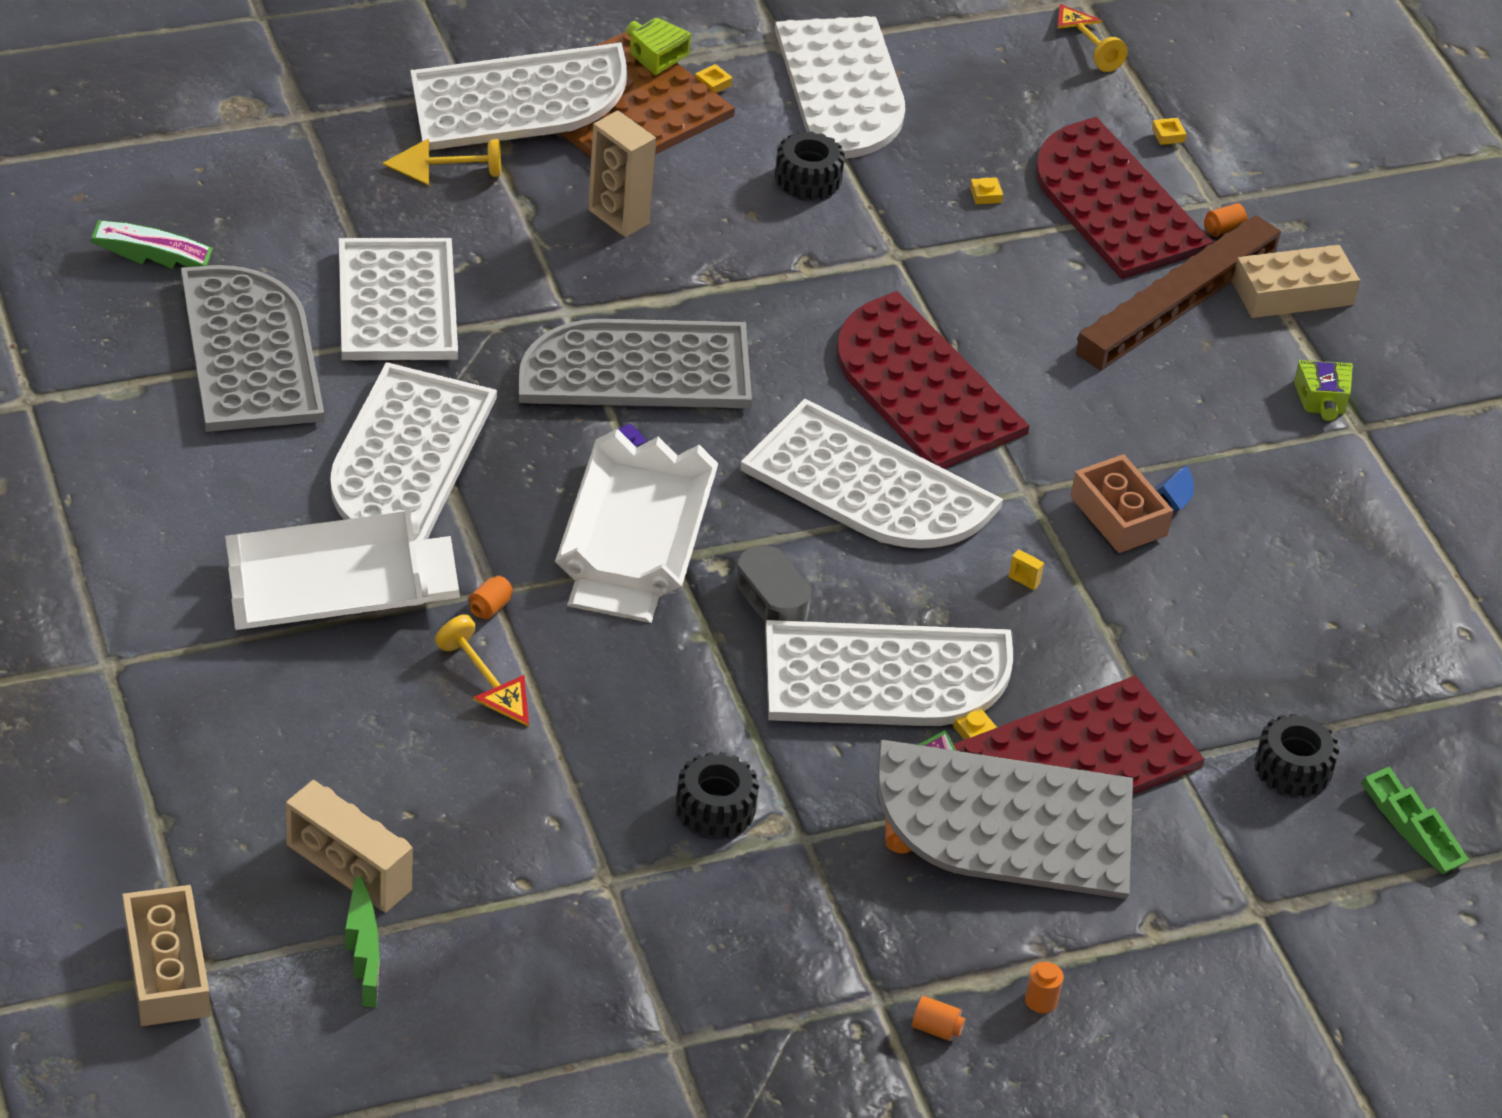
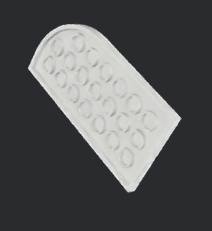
M839 17L836 19L775 22V33L807 133L809 131L817 134L822 133L826 137L835 139V142L840 143L845 152V159L873 153L885 147L898 135L904 121L905 101L876 17Z
M622 43L410 70L422 141L429 138V150L487 143L492 139L502 141L574 131L598 120L608 113L621 98L627 81L626 60Z
M386 362L332 465L331 496L334 506L343 520L410 511L411 517L417 516L419 534L413 535L414 541L428 539L495 403L497 390Z
M804 399L741 461L740 465L742 472L880 543L901 547L933 548L962 541L981 530L1002 508L1003 503L1002 498L807 399Z
M766 620L765 625L768 720L912 726L949 725L955 723V719L968 716L971 712L981 709L985 711L990 708L1005 691L1012 671L1011 630L774 620Z

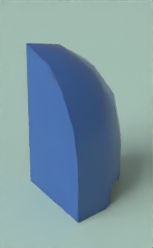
M1187 465L1178 469L1154 488L1173 509V512L1181 510L1194 495V481Z

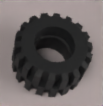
M809 131L808 133L797 132L796 135H788L777 148L775 166L777 185H781L780 188L783 191H788L789 195L798 196L801 199L810 198L811 200H816L819 197L823 199L827 195H833L842 183L845 152L840 143L835 142V139L832 137H826L822 133L817 134Z
M1290 714L1289 717H1286L1285 715H1280L1277 717V720H1270L1262 730L1254 760L1255 771L1259 772L1258 777L1261 781H1267V787L1277 789L1279 794L1287 793L1290 794V797L1297 798V795H1302L1303 798L1310 797L1311 793L1317 795L1321 793L1322 788H1327L1332 779L1339 754L1336 735H1331L1332 730L1328 726H1322L1320 720L1316 719L1314 721L1310 719V716L1303 715V717H1300L1297 714Z
M709 752L704 757L700 755L693 757V762H686L684 769L680 770L675 804L677 816H681V823L689 825V830L693 833L701 832V836L708 838V835L715 836V839H722L723 835H727L730 838L735 836L736 831L739 833L745 831L746 825L750 826L756 813L759 780L756 779L757 774L755 770H750V764L746 761L740 762V757L735 755L729 757L726 756L727 753L720 752L719 755H714L713 752ZM710 794H719L723 796H713Z

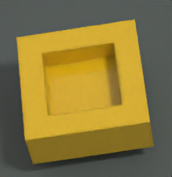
M716 64L695 74L696 79L715 93L732 86L733 77Z
M1178 118L1153 120L1151 129L1160 145L1185 142L1187 134Z
M997 178L971 179L970 190L976 205L1002 203L1003 193Z
M1018 549L1012 556L1008 577L1035 590L1041 582L1044 562Z
M982 709L971 712L968 716L955 719V723H953V727L964 740L997 728Z

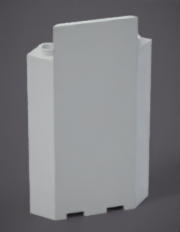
M618 429L596 439L555 560L575 580L567 607L652 623L659 597L682 587L718 467V463L700 445L677 456L659 437L637 448Z
M410 511L225 536L235 629L262 627L460 598L451 536L414 541L413 535L419 534L417 516L411 517Z

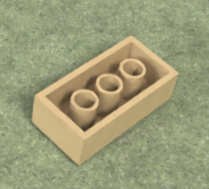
M616 111L593 123L588 210L621 235L627 237L650 224L656 137L620 111Z
M1333 245L1238 257L1232 283L1251 318L1354 305L1360 279L1341 246Z
M315 780L309 782L286 801L287 846L352 891L355 876L362 877L372 904L384 913L412 890L413 847L404 838L397 837L385 829L379 821L372 820L354 804L347 803L338 797L332 789L322 786Z
M191 885L123 894L124 921L141 1026L210 1017L209 987Z

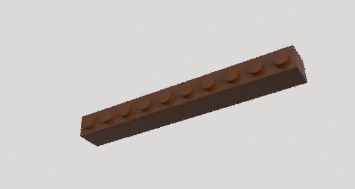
M1257 215L1241 222L1237 228L1229 233H1225L1213 244L1207 245L1203 251L1189 257L1185 263L1179 267H1174L1167 275L1161 279H1156L1143 291H1138L1134 297L1125 303L1119 304L1109 314L1101 316L1091 326L1083 328L1077 337L1076 354L1100 371L1104 370L1230 284L1233 280L1238 257L1275 253L1281 231Z

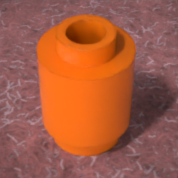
M502 576L487 579L468 597L471 612L476 617L490 619L510 601L513 594L511 584Z

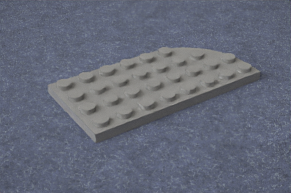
M211 265L181 268V278L206 432L324 422V408L306 315L295 293L274 277L244 267Z
M588 319L561 325L540 336L525 352L519 369V403L751 408L752 394L746 322Z
M881 740L878 751L877 789L882 810L898 837L924 860L944 870L967 876L1127 899L1129 896L1133 778Z

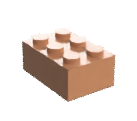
M1125 454L1075 471L1070 497L1118 553L1168 536L1173 509Z

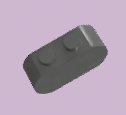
M765 545L751 547L741 554L738 560L736 587L765 623L766 620L805 622L809 616L812 587L809 581L804 579L796 570L792 560L787 559L780 549Z

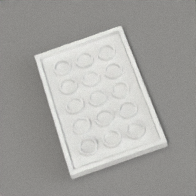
M339 238L342 360H458L452 238Z

